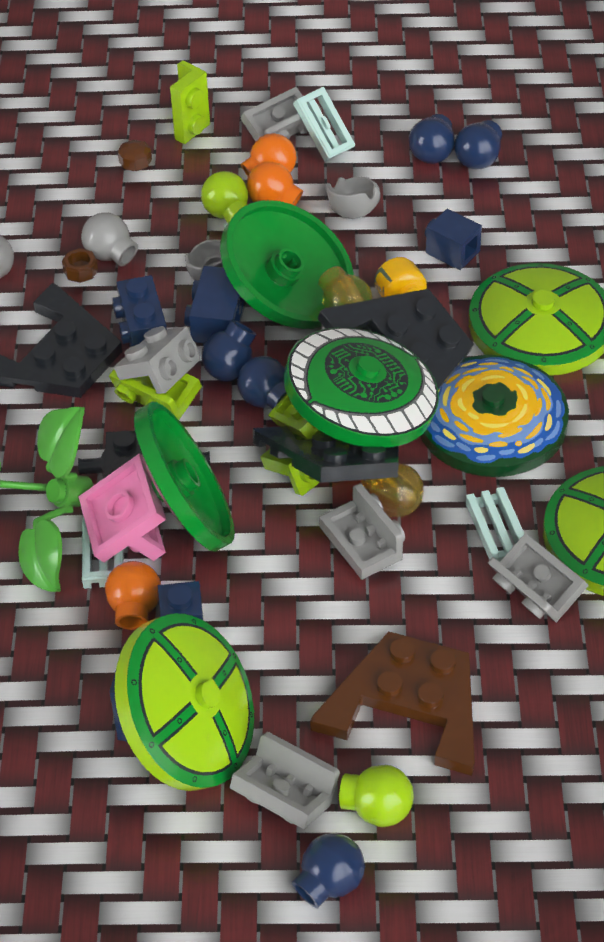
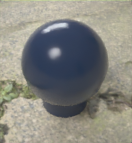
M435 114L424 118L411 129L409 135L411 152L418 160L424 163L435 164L442 162L449 157L454 149L455 135L452 123L449 118L442 114Z
M491 120L472 123L462 128L457 134L454 143L455 154L458 160L470 169H484L492 165L496 161L501 149V128Z
M231 319L225 331L214 333L204 343L201 359L205 370L212 377L220 381L237 380L242 366L253 358L250 345L257 334L244 324Z
M258 356L250 359L242 366L238 374L237 386L240 395L247 403L258 408L271 407L273 409L287 394L284 386L285 368L278 360L272 357Z
M330 833L319 836L309 844L303 854L302 872L291 883L296 892L308 904L318 909L328 897H343L358 887L365 871L363 853L359 846L345 835Z

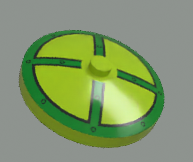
M529 263L512 266L491 275L476 289L470 302L469 330L475 344L485 355H501L537 366L549 376L571 373L595 362L604 353V289L590 277L568 267L547 263Z
M604 466L583 471L565 481L551 496L545 510L543 538L546 550L581 577L589 585L586 590L604 596Z
M168 614L150 620L138 627L124 644L115 673L117 713L123 733L133 753L155 778L179 790L198 791L226 782L243 765L251 746L254 730L252 693L245 670L237 654L228 641L214 627L192 615Z

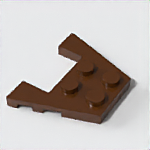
M388 631L314 713L310 720L311 731L343 740H348L362 705L443 727L445 729L435 754L434 765L472 776L475 755L469 653Z

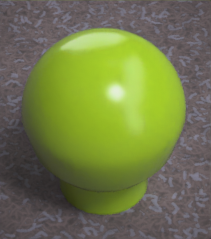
M220 171L209 176L204 182L201 189V201L204 208L211 215L225 219L228 223L238 210L248 205V190L240 176L229 171Z
M386 764L371 766L360 775L345 773L342 777L339 792L340 808L356 811L367 823L378 827L393 826L402 821L412 808L414 800L412 784L404 772L394 766Z

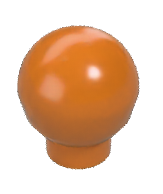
M270 133L261 136L252 146L250 157L241 163L245 174L249 176L254 167L269 161L282 164L291 173L296 164L294 145L288 138L280 134Z
M269 161L257 165L252 169L247 178L248 195L253 202L273 200L296 206L303 194V190L293 184L294 180L291 173L282 164Z
M139 561L124 562L115 567L107 577L105 583L107 602L116 612L115 624L120 628L136 630L142 624L148 622L149 613L159 602L158 585H161L158 574L149 565Z

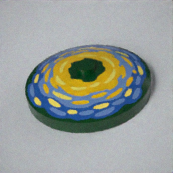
M501 355L471 356L461 362L449 379L438 390L439 401L435 415L428 429L420 436L425 446L434 456L457 470L485 477L513 476L541 466L560 449L568 428V403L557 382L537 366Z

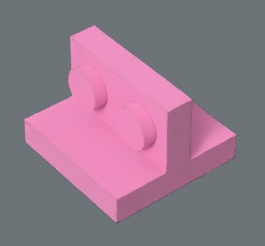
M140 454L78 496L94 557L104 563L126 547H129L135 553L140 552L152 561L166 553L158 525L166 520L162 503L152 488V479Z

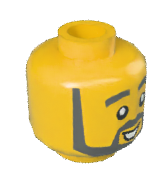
M406 257L389 259L377 270L374 278L375 288L381 297L427 289L425 277L414 262Z

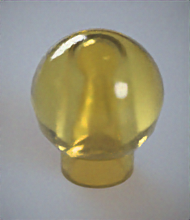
M336 266L328 269L319 279L318 284L324 291L322 301L324 308L373 299L369 285L356 275L346 274L342 267Z
M399 463L398 477L361 480L362 485L369 490V493H374L379 498L383 511L390 517L407 516L414 512L422 502L424 495L423 481L418 472L411 466Z

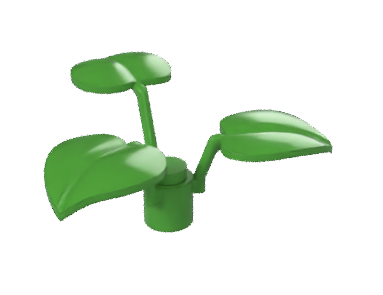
M84 407L52 410L43 417L40 423L37 439L38 453L44 461H47L46 470L55 476L54 479H51L48 484L0 480V488L46 491L47 499L59 507L33 520V529L24 530L19 541L18 554L23 573L35 586L50 592L61 591L59 572L62 561L61 533L51 519L64 513H73V507H81L78 496L94 486L88 476H77L76 472H70L77 454Z

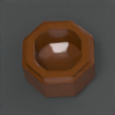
M133 139L122 143L118 150L119 163L124 169L131 171L147 168L152 160L151 148L145 141Z
M79 248L67 252L62 260L63 272L67 279L81 283L91 280L98 271L97 259L93 252Z

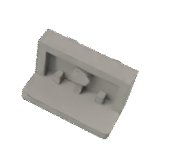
M297 87L243 112L240 118L255 141L261 136L270 133L280 134L290 139L292 135L298 132L301 134L308 132L293 105V102L303 97Z
M160 326L144 334L145 339L140 344L127 349L124 352L125 357L114 366L119 380L149 376L156 393L163 394L200 361V355L187 326L168 330L164 326Z
M361 483L353 486L352 501L319 516V527L361 580L402 560L405 534L397 520H391L383 511L379 498L374 493L369 494Z
M527 533L519 539L500 562L494 557L488 562L496 572L492 579L509 594L516 589L526 598L521 603L539 619L546 614L557 623L589 586L581 577Z
M266 732L260 737L256 756L233 774L230 789L245 796L249 801L259 804L283 817L287 822L305 830L331 806L340 771L274 734Z

